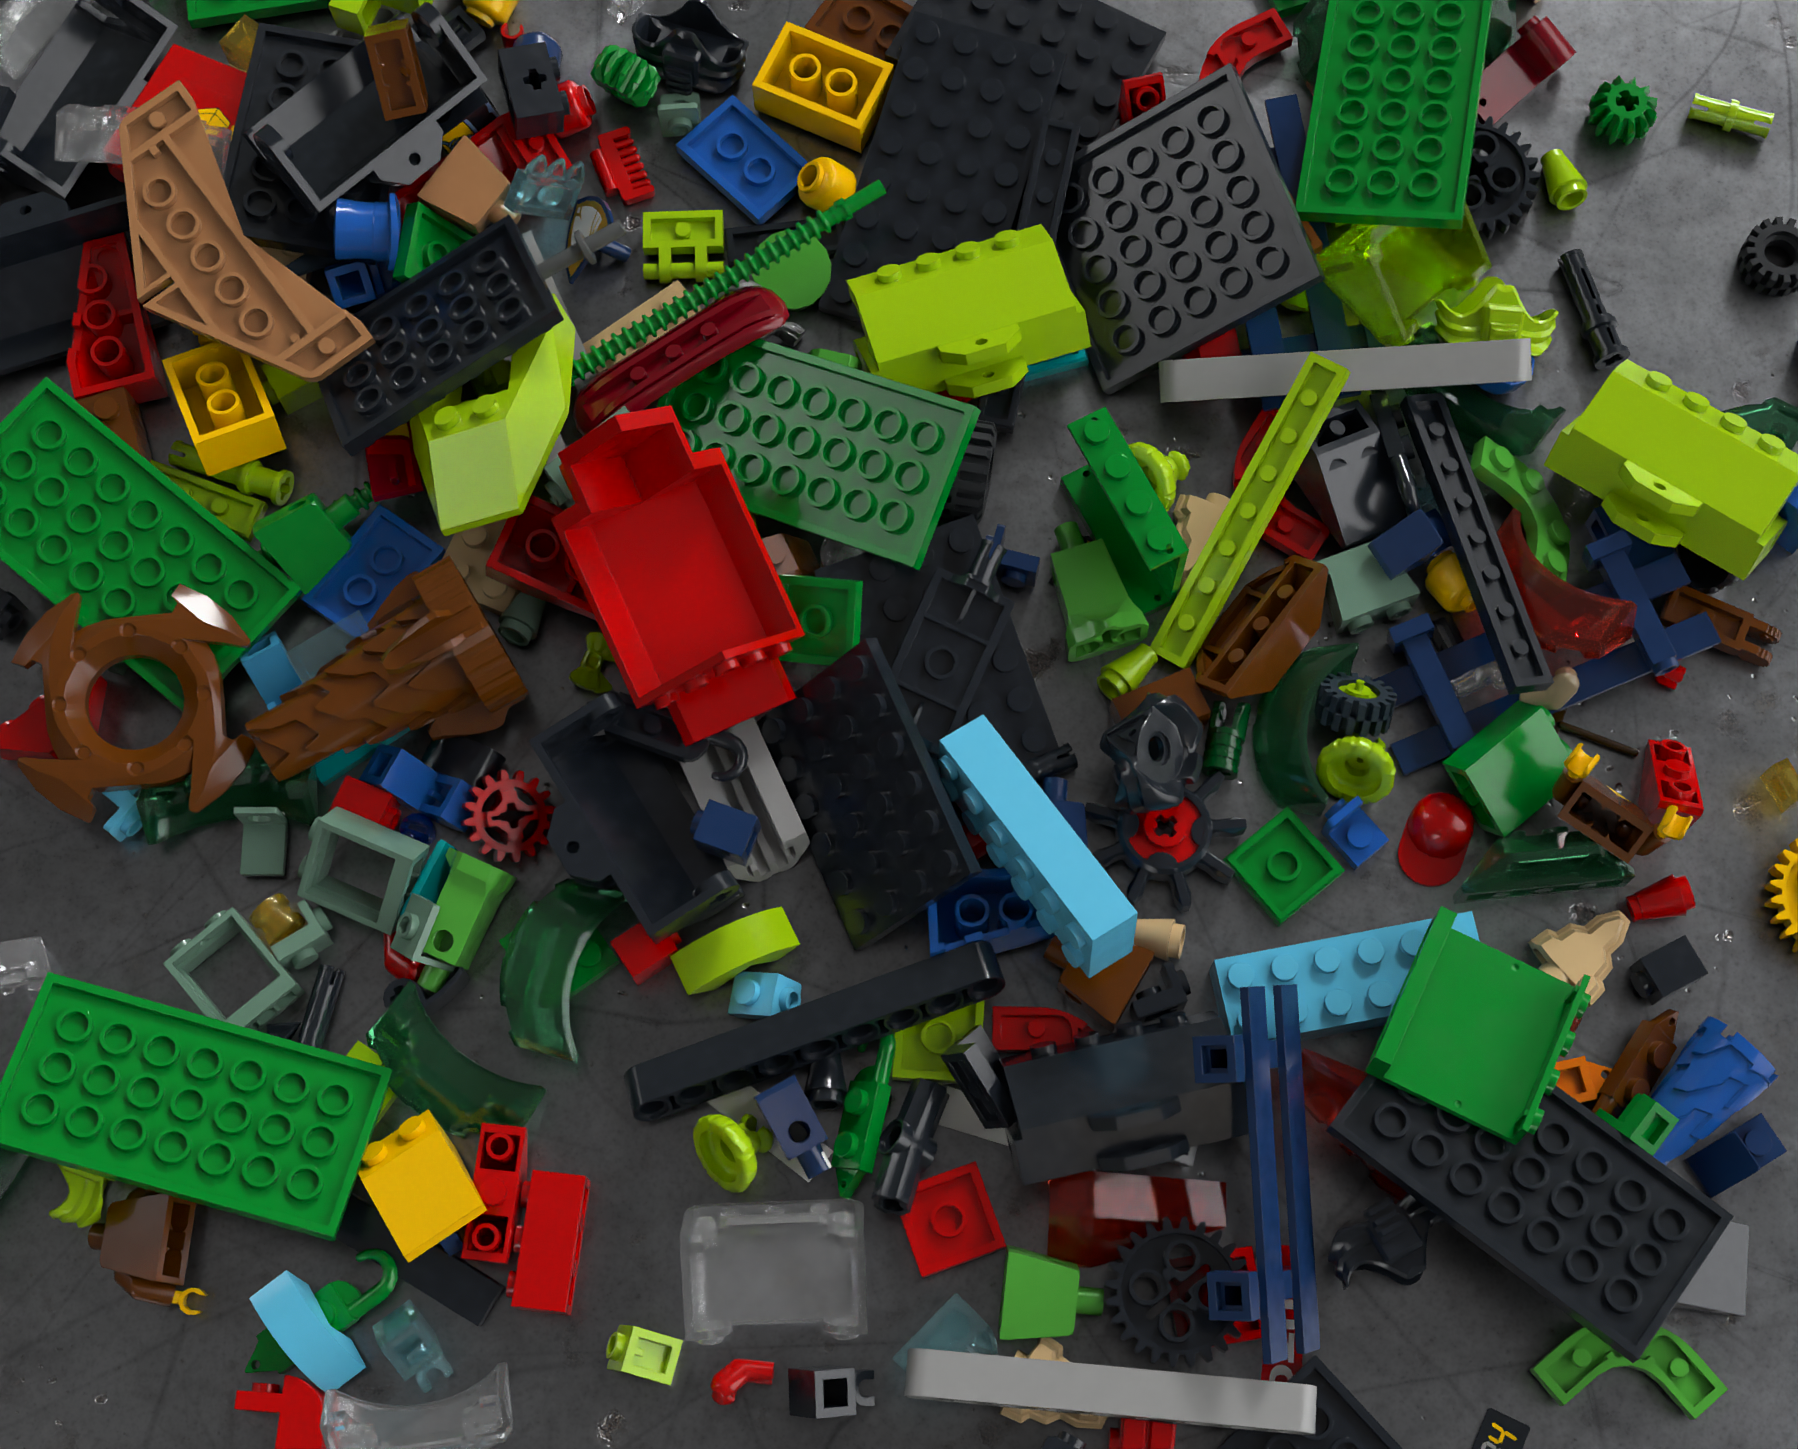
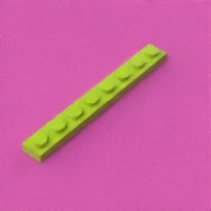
M1310 352L1152 641L1150 647L1157 655L1183 669L1192 665L1349 378L1351 372L1347 368Z

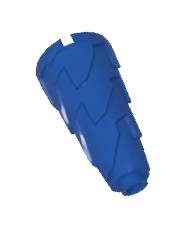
M1708 1016L1698 1026L1696 1032L1680 1052L1672 1068L1650 1097L1679 1119L1678 1123L1653 1155L1654 1158L1665 1166L1674 1158L1684 1154L1699 1139L1703 1140L1735 1112L1747 1106L1765 1089L1769 1088L1779 1076L1774 1074L1776 1069L1764 1055L1738 1032L1734 1036L1728 1035L1726 1038L1723 1037L1721 1033L1728 1025L1711 1016Z

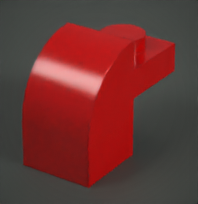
M285 1375L282 1393H279V1384L252 1382L251 1391L237 1390L234 1409L279 1414L275 1449H331L334 1430L333 1408L327 1395L314 1383L306 1379Z

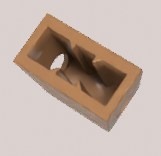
M465 135L417 194L421 204L441 217L476 235L484 231L490 222L495 224L508 214L516 224L521 218V213L506 203L513 193L511 183Z

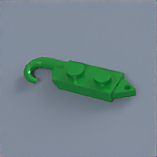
M894 1033L879 1038L880 1044L875 1065L862 1069L856 1075L854 1081L850 1080L848 1092L844 1099V1109L838 1135L834 1143L831 1165L832 1168L836 1169L839 1195L845 1199L852 1197L866 1173L872 1174L892 1087L888 1084L896 1053ZM869 1042L858 1046V1052H865Z
M377 1248L366 1249L356 1255V1261L362 1262L372 1259L379 1262L383 1270L380 1281L363 1294L350 1282L341 1280L328 1283L314 1294L331 1327L341 1333L359 1321L361 1316L377 1306L392 1293L398 1280L397 1266L393 1258L385 1251ZM266 1328L256 1336L258 1343L245 1368V1373L278 1371L279 1374H286L296 1365ZM257 1360L260 1363L259 1368L255 1367V1363Z

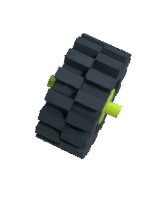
M1337 672V675L1330 673L1321 679L1314 716L1316 719H1321L1320 723L1324 726L1332 725L1331 729L1338 732L1342 729L1345 730L1346 735L1352 736L1353 732H1355L1360 737H1367L1368 733L1376 737L1380 733H1387L1390 728L1397 694L1393 693L1394 689L1391 686H1385V683L1381 680L1374 682L1372 681L1373 677L1367 675L1361 678L1358 677V673L1352 672L1350 676H1347L1344 672Z

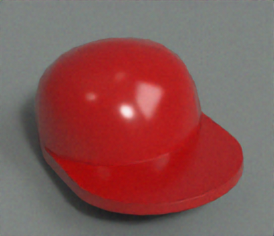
M1437 792L1428 794L1414 806L1405 824L1397 852L1398 862L1402 871L1413 882L1426 887L1441 886L1450 882L1460 871L1473 835L1475 822L1472 811L1464 800L1451 793Z

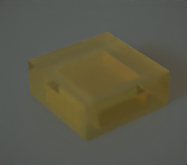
M1786 758L1773 764L1760 776L1781 814L1798 806V774L1789 759Z

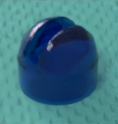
M412 813L403 819L400 824V833L430 845L435 839L436 828L428 816L421 813ZM410 824L425 827L427 829L426 833L424 834L422 832L407 828Z

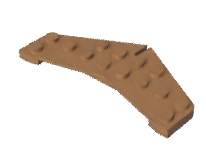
M180 80L124 117L119 126L137 299L142 304L172 282H175L145 303L143 307L146 311L307 382H318L325 379L375 343L374 338L359 319L345 309H341L244 236L195 101Z

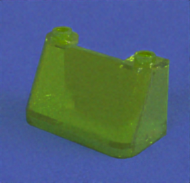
M1466 202L1462 229L1355 224L1316 255L1326 278L1323 281L1324 284L1381 344H1390L1391 347L1404 346L1414 340V333L1419 329V324L1416 318L1413 317L1443 291L1456 288L1458 292L1469 290L1478 285L1480 282L1479 277L1492 267Z

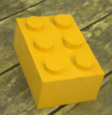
M786 21L752 83L755 110L862 153L880 118L894 75V65Z
M215 341L162 360L207 477L287 449L250 356Z

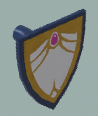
M586 196L576 200L569 223L565 249L576 243L574 238L575 231L580 230L586 238L614 222L612 212L604 200L597 196ZM616 241L597 250L623 263L629 259L631 254V248ZM585 258L566 268L570 284L575 282L587 265L588 261Z

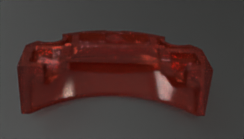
M1516 508L1512 509L1496 533L1541 649L1556 653L1560 648L1579 651L1586 659H1600L1631 639L1637 605L1631 600L1613 599L1586 592L1551 573L1531 552L1521 530L1522 514Z

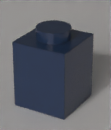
M709 799L704 811L701 809L697 810L690 827V834L694 835L693 841L698 850L746 867L761 825L758 816Z

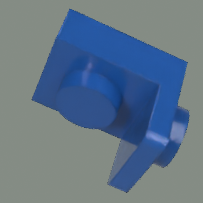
M1356 796L1349 803L1341 799L1324 814L1327 821L1321 830L1323 836L1354 870L1360 867L1389 841L1387 836L1360 808L1364 801L1359 796Z

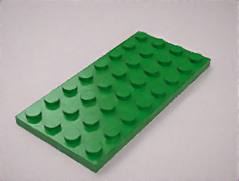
M1329 0L1295 206L1301 221L1462 229L1493 0Z
M756 339L690 377L661 396L656 407L672 406L692 452L720 447L750 513L920 571L981 412L974 405L762 339Z
M45 377L0 423V560L53 605H57L71 594L78 592L82 597L78 618V626L81 628L106 619L172 613L177 602L171 595L177 586L182 584L208 596L232 615L251 641L249 648L209 645L217 658L224 679L240 662V657L252 649L303 593L301 587L48 377ZM134 658L122 661L183 712L184 693L182 685L170 668L151 659Z
M48 972L0 1083V1148L335 1242L362 1165V1158L369 1145L392 1080L393 1069Z

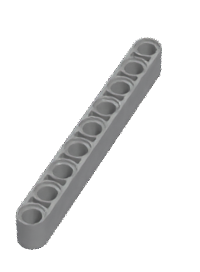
M1531 338L1311 351L1347 368L1351 372L1341 392L1532 381ZM1310 352L1158 361L1160 403L1287 395Z
M910 1348L907 1354L904 1397L1265 1432L1315 1435L1317 1386Z

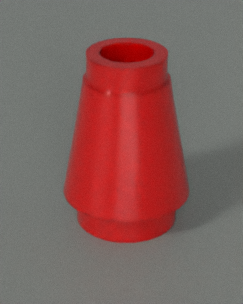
M1671 874L1634 893V895L1626 897V904L1634 922L1638 920L1686 916L1687 910L1696 908L1694 895L1685 875L1675 877Z

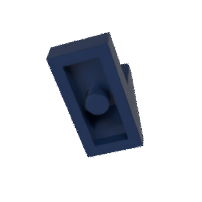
M1436 508L1426 513L1422 509L1413 512L1367 545L1390 580L1453 548L1443 519Z
M1762 1113L1683 1161L1706 1195L1712 1198L1758 1172L1761 1167L1781 1156L1787 1150Z

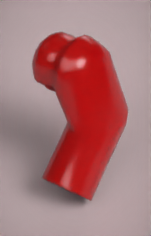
M396 931L391 935L383 932L384 965L386 970L396 979L406 978L417 983L425 964L412 961L390 948Z
M749 1359L732 1360L713 1376L710 1383V1388L713 1390L712 1399L717 1404L729 1405L735 1401L736 1392L747 1382L772 1385L775 1362Z

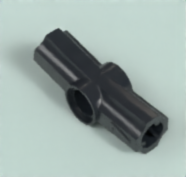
M923 1078L913 1079L897 1119L891 1121L880 1136L878 1152L884 1156L871 1198L874 1201V1207L884 1213H893L900 1216L910 1213L920 1175L931 1165L935 1158L938 1145L933 1137L950 1096L947 1093V1089L937 1082L928 1081Z

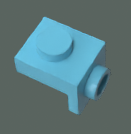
M138 789L101 792L119 807L103 826L119 842H122L126 837L136 834L143 826L145 816L150 812L146 806L133 796Z
M742 971L734 978L728 1014L737 1018L763 1019L799 1006L801 1004L800 994L802 986L800 983L779 973Z

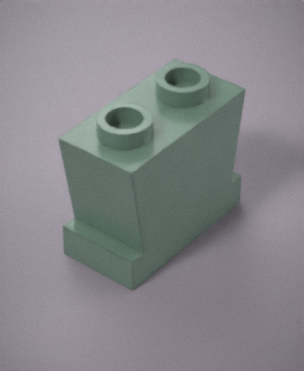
M1370 542L1317 561L1325 564L1328 568L1325 593L1336 635L1346 631H1350L1351 634L1363 632L1374 625L1373 621L1388 616L1389 620L1401 618L1413 610L1412 607L1420 594V591L1407 572L1392 580L1388 578L1367 545Z

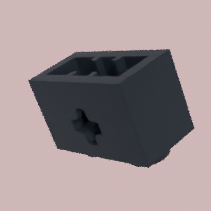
M540 42L498 49V73L516 140L564 132V116L570 115L569 101L566 91H559L556 82L560 81L558 61L556 56L549 57L546 43Z

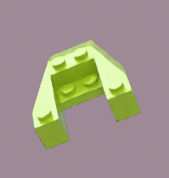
M554 293L552 296L564 320L512 354L508 389L460 403L462 386H460L441 401L435 402L410 419L414 454L440 530L444 536L523 514L566 421L570 407L576 328Z

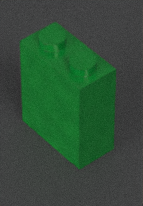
M1518 700L1442 762L1465 803L1471 809L1480 828L1504 838L1553 798V786L1565 767L1564 761L1572 752V749L1560 739L1554 729L1555 720L1553 716L1541 705L1536 706Z

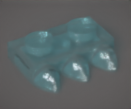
M543 154L537 156L528 163L525 169L517 168L503 206L513 213L569 221L584 182V163L578 161L566 170V163L563 158L555 160L547 167L546 156Z
M955 1293L892 1359L906 1373L907 1354L910 1348L970 1353L967 1348L971 1347L982 1354L995 1355L997 1354V1342L990 1326Z

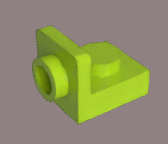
M619 1325L617 1332H613L607 1344L606 1358L609 1359L607 1369L671 1386L683 1340L636 1326Z

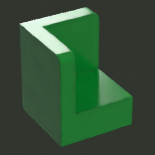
M1640 1093L1633 1097L1618 1119L1600 1107L1595 1113L1652 1156L1679 1121L1678 1118L1646 1094L1642 1095Z

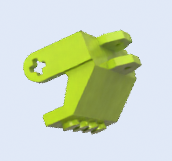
M1042 224L1018 231H1001L991 239L980 242H963L953 250L939 254L926 253L920 255L915 261L901 265H884L877 272L846 280L850 297L857 308L865 334L864 337L853 340L854 353L862 362V370L932 393L947 390L949 395L968 398L988 395L1014 387L1028 373V365L1091 347L1085 310L1071 292L1053 239Z
M1626 359L1612 371L1585 411L1561 430L1544 466L1603 499L1601 506L1611 521L1645 542L1676 548L1681 544L1744 581L1770 552L1788 523V520L1779 516L1778 513L1798 485V454L1786 448L1785 443L1778 437L1766 433L1761 434L1748 427L1747 422L1742 417L1729 412L1723 413L1710 405L1709 400L1701 394L1686 392L1673 385L1672 380L1665 374L1657 371H1648Z

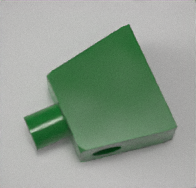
M311 493L257 521L254 524L253 535L289 577L302 588L301 591L306 595L351 548V536L344 529V526L361 513L346 494L326 507L315 493Z

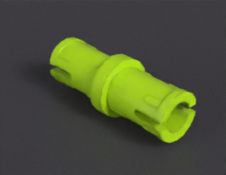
M1695 93L1692 104L1707 107L1708 110L1704 111L1690 107L1687 117L1722 126V131L1730 132L1731 129H1735L1766 139L1770 128L1754 124V121L1772 124L1774 113L1741 106L1738 100L1732 99L1731 102H1726Z

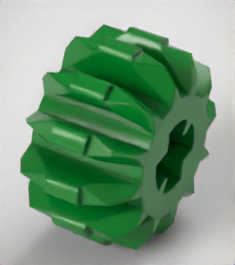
M609 45L604 48L602 53L597 56L590 73L596 84L602 87L605 92L634 107L646 106L650 98L652 99L658 89L657 85L661 80L655 67L638 57L636 53H631L617 45Z
M1620 76L1614 79L1612 84L1604 81L1599 86L1595 95L1591 97L1588 104L1590 110L1588 124L1597 126L1595 129L1596 137L1603 134L1608 135L1609 145L1617 139H1620L1625 146L1632 143L1634 138L1641 141L1657 119L1655 109L1658 98L1648 96L1650 85L1642 88L1636 86V77L1631 79L1629 83H1625Z

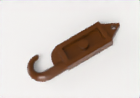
M1667 1009L1650 1021H1641L1600 1088L1599 1093L1601 1096L1591 1110L1594 1114L1600 1107L1618 1119L1636 1094L1640 1093L1649 1096V1093L1677 1049L1673 1040L1679 1015L1678 1011Z

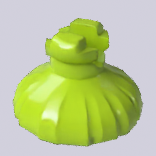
M1144 442L1129 444L1130 450L1165 510L1168 512L1175 500L1177 480L1183 481L1189 474L1190 464L1187 457L1177 451H1170L1168 456H1165L1157 448Z
M1353 732L1352 736L1346 735L1344 738H1337L1322 749L1317 758L1315 773L1318 775V780L1322 787L1334 797L1344 799L1349 803L1356 796H1359L1364 801L1363 804L1377 803L1389 795L1394 787L1396 769L1391 756L1385 751V743L1379 737L1375 742H1372Z
M708 1114L701 1117L693 1128L695 1150L704 1169H706L707 1174L715 1182H718V1185L730 1192H743L749 1187L757 1173L758 1163L755 1154L757 1152H767L774 1143L773 1133L768 1128H765L764 1125L756 1132L757 1119L751 1114H744L739 1124L721 1114Z

